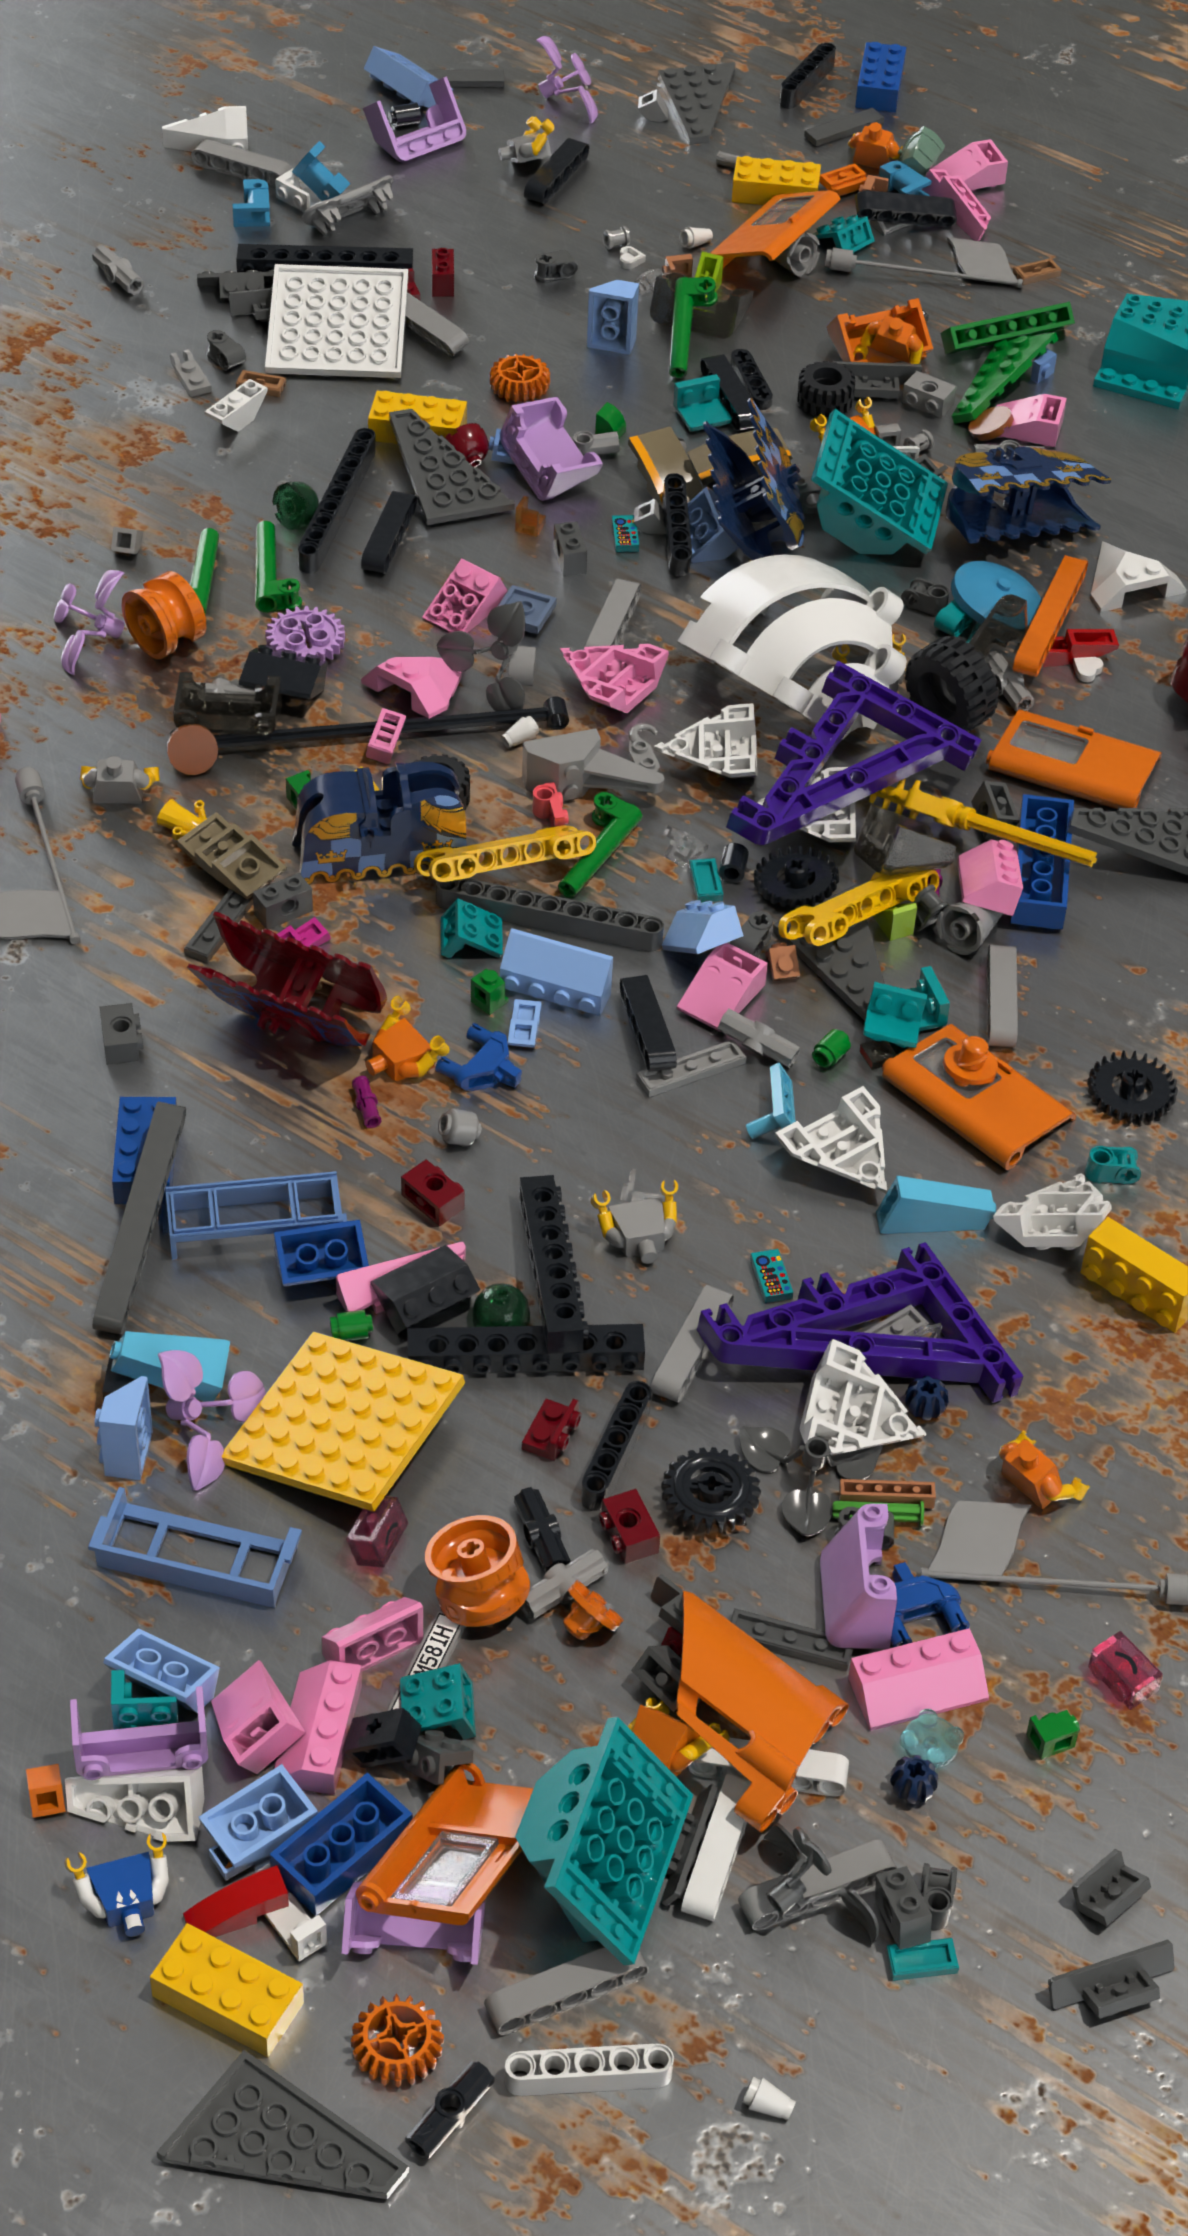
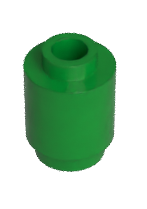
M830 1030L814 1046L812 1058L815 1063L823 1068L835 1065L851 1048L849 1036L841 1030Z
M364 1309L336 1313V1317H330L331 1333L334 1338L344 1341L368 1339V1332H373L371 1314L365 1315Z

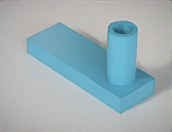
M780 1062L770 1066L773 1112L746 1124L748 1134L752 1139L779 1127L783 1129L796 1122L792 1080Z

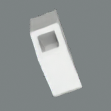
M249 379L204 411L205 416L239 432L254 421L267 393V387Z

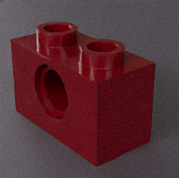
M432 249V297H454V249Z
M427 1159L401 1176V1195L439 1227L465 1209V1191L458 1182L452 1181L440 1167L434 1166Z
M637 1489L602 1499V1512L598 1514L601 1527L604 1531L608 1530L611 1536L610 1541L615 1554L620 1553L625 1564L659 1553L660 1534Z

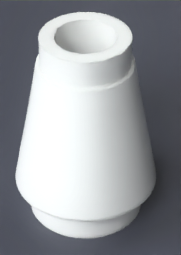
M686 227L684 230H681L679 235L681 245L688 249L711 242L713 239L711 229Z
M531 716L521 717L501 735V740L505 747L509 749L522 744L524 741L535 739L539 733V727Z
M753 2076L742 2103L749 2106L748 2110L783 2118L788 2121L796 2101L790 2099L789 2096L762 2077L760 2080Z

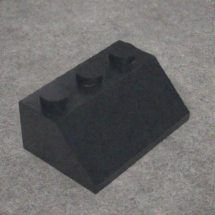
M258 645V647L249 651L239 679V685L312 699L324 691L328 661L320 660L321 657L308 654L306 657L298 656L297 652L292 650L278 652L273 651L271 646Z
M447 1245L370 1282L397 1334L481 1291L468 1264Z

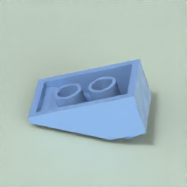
M281 1764L198 1818L233 1867L236 1868L270 1856L269 1854L316 1816L318 1810Z

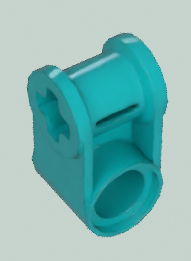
M954 599L938 612L934 621V627L957 638L962 631L972 624L973 619L959 607Z
M1096 1146L1089 1153L1084 1172L1085 1176L1095 1183H1135L1141 1178V1170L1137 1167L1136 1163L1138 1152L1132 1147Z

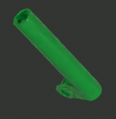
M681 277L676 280L669 374L674 378L680 379L687 375L693 307H710L718 300L717 293L714 291L716 283L711 277Z
M261 521L256 528L255 606L263 613L286 611V609L294 611L296 606L299 608L302 606V598L298 592L300 590V583L293 578L277 580L275 525L270 521Z
M206 528L201 531L190 585L197 594L205 615L219 543V533L212 528Z
M601 792L595 795V810L592 812V821L596 825L604 827V829L596 838L594 851L588 855L581 856L559 882L558 889L562 895L567 898H574L642 820V813L638 807L608 792Z

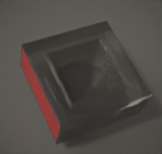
M872 1040L860 1044L859 1052L871 1070L882 1067L887 1059L897 1056L887 1041Z

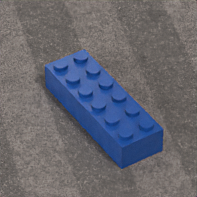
M1023 794L1018 827L1071 844L1072 834L1067 831L1070 817L1074 810V800ZM1017 843L1023 890L1015 912L1011 916L1010 923L1063 930L1067 910L1070 860Z

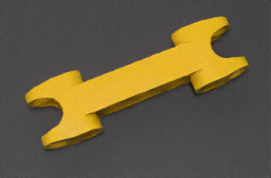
M556 826L540 829L528 835L458 848L443 847L424 851L416 856L414 868L417 873L423 876H431L432 879L439 882H448L470 878L476 873L555 858L570 859L588 855L596 847V838L593 833L585 830L578 831L573 826ZM584 836H588L589 845L586 849L582 850L580 841ZM531 843L532 849L530 853L527 854V847ZM508 848V855L503 859V852ZM484 852V860L479 863V856ZM425 857H429L431 861L429 869L423 871L420 866L421 861Z
M896 863L874 873L869 882L815 907L801 906L785 914L779 921V935L789 940L805 937L808 944L822 946L844 936L848 931V927L905 900L914 902L916 895L928 886L929 876H931L929 885L933 884L936 891L939 885V875L937 871L932 869L912 871L909 865ZM790 922L791 928L790 931L787 933V925Z

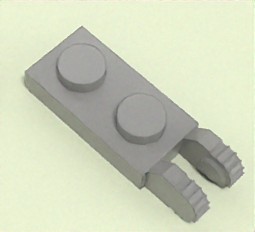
M189 349L183 350V358L185 360L183 363H180L176 352L170 353V360L175 374L189 397L212 392L210 382L197 361L193 359Z

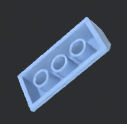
M373 46L364 66V70L370 73V78L378 82L383 81L384 87L392 91L395 89L397 91L396 95L406 100L410 99V103L417 102L420 109L422 106L430 108L436 105L429 84L439 80L438 78L399 53Z
M512 928L500 966V977L505 982V989L601 1016L611 996L613 957Z

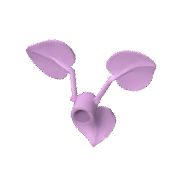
M542 36L536 41L544 47L553 65L556 67L551 74L546 76V80L538 84L542 95L547 99L554 94L558 96L563 93L579 91L587 109L589 124L593 123L598 116V109L589 91H585L581 85L561 90L564 87L563 82L579 74L584 85L588 86L591 84V78L582 60L576 53L571 54V60L576 71L562 79L559 76L555 77L554 75L562 68V58L559 50L550 37Z
M108 570L100 579L95 592V598L97 599L95 608L101 610L104 614H99L98 616L72 605L71 603L76 595V587L70 583L64 587L61 599L55 608L54 621L61 623L67 616L70 608L95 620L94 626L98 629V631L78 630L75 635L69 637L61 656L62 666L69 674L75 675V664L82 649L85 635L101 636L104 638L108 635L115 639L120 637L124 629V621L114 617L115 614L109 612L103 606L116 583L125 574L124 572Z
M164 1351L159 1353L158 1357L161 1363L163 1386L167 1396L170 1398L166 1404L167 1415L172 1420H181L182 1426H188L201 1434L193 1436L187 1449V1468L192 1490H200L215 1481L223 1472L225 1466L222 1459L224 1448L219 1441L211 1440L210 1433L192 1423L191 1420L196 1419L201 1414L203 1407L231 1405L233 1418L237 1421L245 1422L265 1396L264 1384L254 1373L239 1371L229 1381V1400L200 1402L193 1397L196 1394L194 1388L203 1379V1370L196 1356L186 1351Z

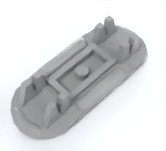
M386 175L354 190L318 202L306 209L302 219L305 224L315 226L323 235H327L326 227L331 233L336 230L333 224L334 221L338 222L341 218L359 212L367 205L375 215L380 213L379 207L384 212L387 210L385 196L389 201L393 199L390 188L393 183V177Z

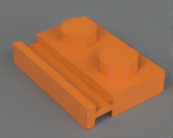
M855 163L820 174V183L827 190L834 191L839 196L859 190L860 185H864L867 179L866 173Z

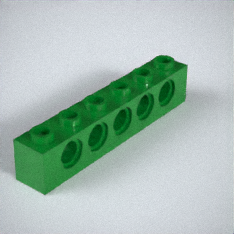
M1070 302L950 327L940 334L945 355L993 345L1003 339L1013 340L1020 336L1030 337L1062 330L1075 324Z

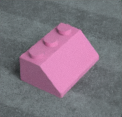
M403 1597L397 1601L386 1603L380 1609L368 1615H361L353 1622L341 1628H334L321 1637L322 1655L326 1661L333 1660L361 1665L363 1672L421 1643L423 1639V1606L416 1600Z

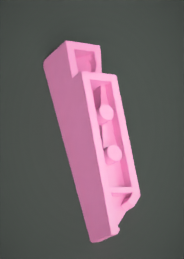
M929 169L925 177L930 179L932 183L921 190L930 196L953 199L957 217L956 224L974 241H980L987 229L991 216L960 176H950L946 169Z
M464 1242L447 1245L465 1261L466 1246ZM438 1248L338 1274L336 1276L337 1297L345 1311L363 1310L369 1306L372 1307L375 1314L385 1311L370 1282Z

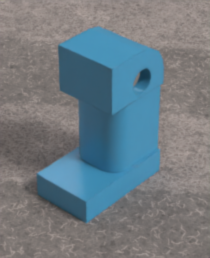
M319 141L292 170V173L299 177L321 201L341 195L351 183L339 172L334 176L317 159V156L325 148Z
M891 161L880 166L879 177L888 178L889 180L888 192L895 189L901 194L930 196L921 189L931 185L932 181L908 167L907 164L901 161Z
M243 179L244 203L232 204L234 227L270 226L268 183L262 179Z

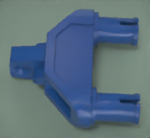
M476 1023L469 1027L466 1037L483 1046L477 1054L464 1065H460L443 1056L438 1060L435 1067L436 1072L453 1079L456 1086L467 1091L491 1088L497 1082L515 1088L522 1079V1070L509 1061L506 1034L500 1031L491 1032Z
M906 1562L894 1565L892 1576L896 1586L897 1604L891 1636L893 1647L899 1646L900 1643L901 1645L913 1643L903 1623L937 1613L944 1615L951 1633L957 1632V1627L960 1631L969 1629L970 1624L960 1607L961 1597L953 1586L924 1575L914 1577Z

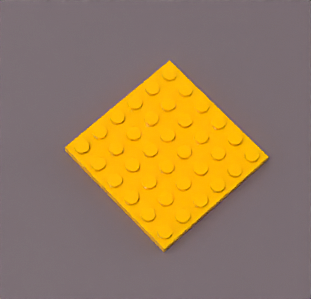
M312 1332L226 1446L222 1459L226 1466L374 1512L464 1386V1376L428 1364Z

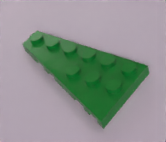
M1056 332L997 341L951 415L954 424L975 420L991 405L989 400L995 396H1000L1004 392L1003 387L1007 383L1013 384L1033 365L1031 361L1033 358L1042 356L1047 351L1045 347L1049 343L1054 344L1059 340Z

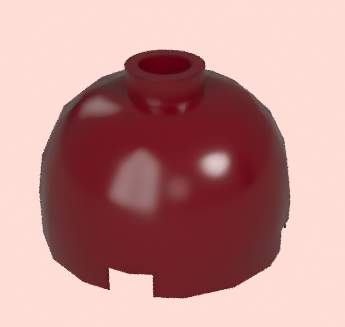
M477 423L459 426L456 428L458 432L453 436L450 433L447 434L445 439L454 446L456 451L461 452L465 456V460L474 468L478 467L488 454L489 441L487 435Z

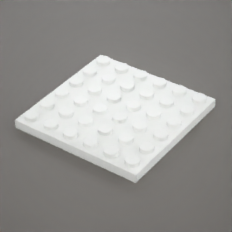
M275 264L265 373L401 378L408 269Z

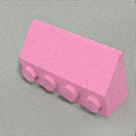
M991 839L960 854L957 858L962 902L1013 916L1023 890L1016 846L1006 840L995 841Z
M970 1628L851 1658L848 1680L870 1731L989 1700L982 1656Z
M329 1660L299 1673L290 1708L306 1733L277 1757L274 1769L282 1764L302 1790L335 1795L345 1756L343 1751L352 1719L355 1716L362 1688L361 1665Z

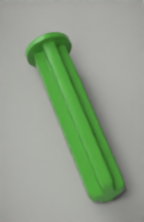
M834 1501L832 1506V1515L835 1519L839 1518L840 1512L846 1507L861 1508L866 1504H887L888 1511L894 1515V1521L919 1522L920 1526H923L924 1501H920V1504Z

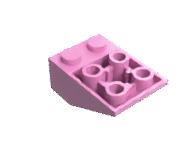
M989 139L970 143L931 169H946L950 176H960L970 190L1005 184L1008 161L993 141Z
M1041 394L998 404L997 406L1008 407L1014 418L1012 426L1010 428L1007 426L1004 429V433L998 437L1055 447L1063 423L1067 398Z
M461 558L422 618L448 632L463 631L468 633L483 621L492 609L499 605L508 590L500 577Z
M729 943L717 946L705 959L678 1003L677 1010L718 1030L720 1020L728 1009L740 1013L765 986L768 963Z
M260 1660L211 1701L223 1741L239 1766L256 1774L261 1772L306 1733Z

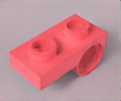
M544 783L536 786L533 790V814L540 819H549L551 827L568 825V812L566 809H562L563 796L561 792H557L555 783Z

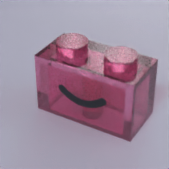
M385 1496L374 1512L366 1509L361 1511L346 1538L357 1565L384 1568L409 1524L398 1497Z
M1121 1631L1092 1649L1088 1667L1093 1676L1098 1680H1102L1111 1690L1113 1696L1119 1702H1123L1130 1710L1159 1691L1163 1673Z

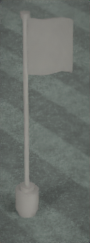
M950 237L947 240L952 245L958 265L964 274L857 260V255H853V250L840 248L827 249L825 267H830V270L850 272L851 268H855L856 264L1017 285V288H1022L1023 279H1016L1010 269L1006 253L999 244Z
M23 767L16 773V787L20 800L24 804L33 805L58 891L28 889L0 892V939L69 938L71 944H78L81 939L79 934L75 932L38 803L45 797L43 783L38 771L33 767Z
M958 1501L948 1516L942 1542L929 1569L921 1568V1576L924 1575L930 1578L1159 1591V1598H1164L1165 1604L1188 1605V1574L1166 1573L1165 1579H1160L1159 1585L1003 1576L1014 1554L1021 1523L1031 1508V1505Z

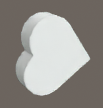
M625 246L620 249L619 264L624 269H633L646 261V255L631 246Z
M1097 657L1074 658L1073 667L1077 678L1082 682H1092L1096 675L1101 674L1103 661Z

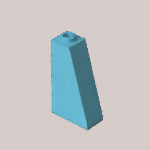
M896 1176L879 1205L876 1215L881 1234L984 1230L996 1213V1204L993 1202L991 1190Z
M125 1331L120 1341H114L109 1354V1358L113 1359L111 1371L134 1379L141 1376L148 1377L149 1384L164 1388L158 1354L170 1350L186 1351L196 1356L203 1370L202 1382L194 1388L196 1394L193 1397L203 1402L214 1401L223 1387L230 1341L225 1339Z

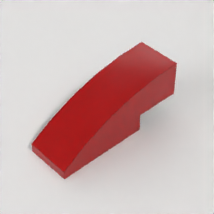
M1067 629L1065 636H1056L1042 667L1071 665L1074 658L1100 657L1117 650L1119 643L1114 629Z
M278 1865L238 1880L198 1902L183 1913L185 1923L213 1937H218L257 1924L258 1916L288 1907V1892Z

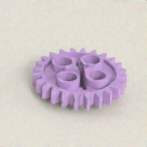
M296 606L294 612L286 609L285 615L278 613V619L271 618V624H267V630H265L266 645L273 647V651L292 650L297 652L298 656L317 655L321 657L320 660L325 661V658L333 660V654L339 655L340 649L344 648L345 631L344 625H341V619H335L334 613L327 615L326 609L318 612V607L309 610V607L305 606L304 610H300Z

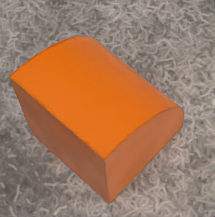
M59 1764L26 1769L33 1818L66 1812Z

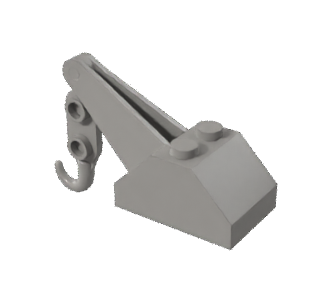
M645 723L636 724L630 729L628 733L630 740L629 755L632 762L600 749L601 738L596 728L524 741L522 781L526 790L531 792L538 785L554 782L557 792L562 793L563 801L581 798L589 788L659 793L664 788V776L659 772V762L650 744L642 740L638 735L640 731L645 730L657 735L658 731L652 725Z

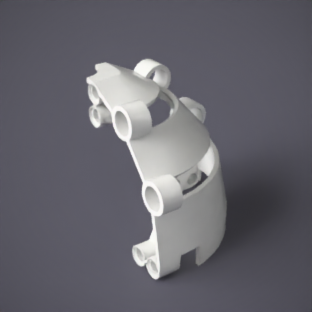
M774 555L755 559L725 574L701 595L700 598L711 604L697 623L689 621L677 641L710 663L719 664L807 717L814 724L818 723L834 700L822 693L826 677L830 672H833L834 667L823 673L809 690L791 679L797 670L816 653L828 647L841 644H853L869 649V655L865 664L847 663L845 665L887 688L902 676L907 663L906 657L894 649L892 644V625L898 620L903 611L902 599L885 587H879L870 593L864 586L836 568L815 559L799 555ZM813 588H826L819 600L799 605L774 620L758 636L747 653L733 645L750 621L772 603L795 592ZM859 714L842 740L857 728L868 727L874 730L877 723Z

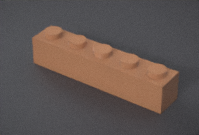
M840 1479L839 1501L920 1504V1501H924V1508L934 1509L936 1500L935 1482Z

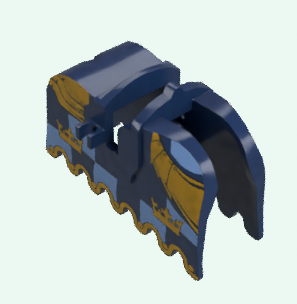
M749 398L747 402L751 410L750 419L755 429L753 436L758 443L755 449L761 459L758 462V466L764 476L761 477L749 456L726 434L710 425L707 421L703 423V427L709 437L706 439V444L711 451L708 454L709 461L713 466L710 472L716 482L713 485V490L718 497L715 504L721 514L718 516L719 525L751 560L774 556L771 543L778 540L785 541L786 546L790 550L801 547L804 541L805 517L799 501L801 496L800 489L796 485V482L801 480V476L798 474L800 469L796 464H791L781 441L752 398ZM777 518V521L755 531L751 523Z
M1007 446L1006 453H1004L1005 451L1002 448L997 447V449H990L989 452L967 453L955 460L952 481L955 486L949 492L945 512L946 517L961 532L968 543H978L980 537H985L991 541H998L1000 535L1017 539L1020 537V533L1037 537L1040 535V530L1057 535L1060 533V528L1073 533L1079 532L1080 526L1094 531L1101 528L1100 524L1091 519L1076 504L1068 487L1071 482L1081 486H1088L1090 480L1101 484H1110L1111 479L1078 456L1037 447L1018 446L1014 450ZM994 491L1006 494L1007 497L1003 501V506L1006 510L993 500Z
M420 761L395 763L394 767L387 768L382 774V790L374 791L369 767L357 768V771L325 773L313 778L304 785L297 800L292 846H301L299 873L309 885L314 882L317 875H323L327 882L334 883L345 872L350 873L351 878L354 880H362L366 877L369 870H375L379 877L386 878L392 874L393 869L396 867L402 868L403 873L406 875H413L416 873L414 860L419 853L443 847L458 848L467 846L466 816L464 805L459 798L460 786L457 775L453 770L444 765ZM425 857L421 861V865H427L429 868L430 858Z

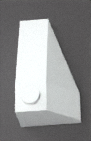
M224 106L210 114H199L198 118L184 119L162 126L163 147L192 152L203 140L209 139L248 151L246 106Z
M202 1766L194 1770L180 1768L104 1776L96 1780H87L83 1776L65 1779L67 1812L102 1823H113L125 1827L124 1830L134 1833L138 1831L148 1835L151 1834V1836H154L153 1839L163 1841L162 1833L166 1835L167 1842L197 1840L200 1826L198 1817L202 1815L205 1799Z

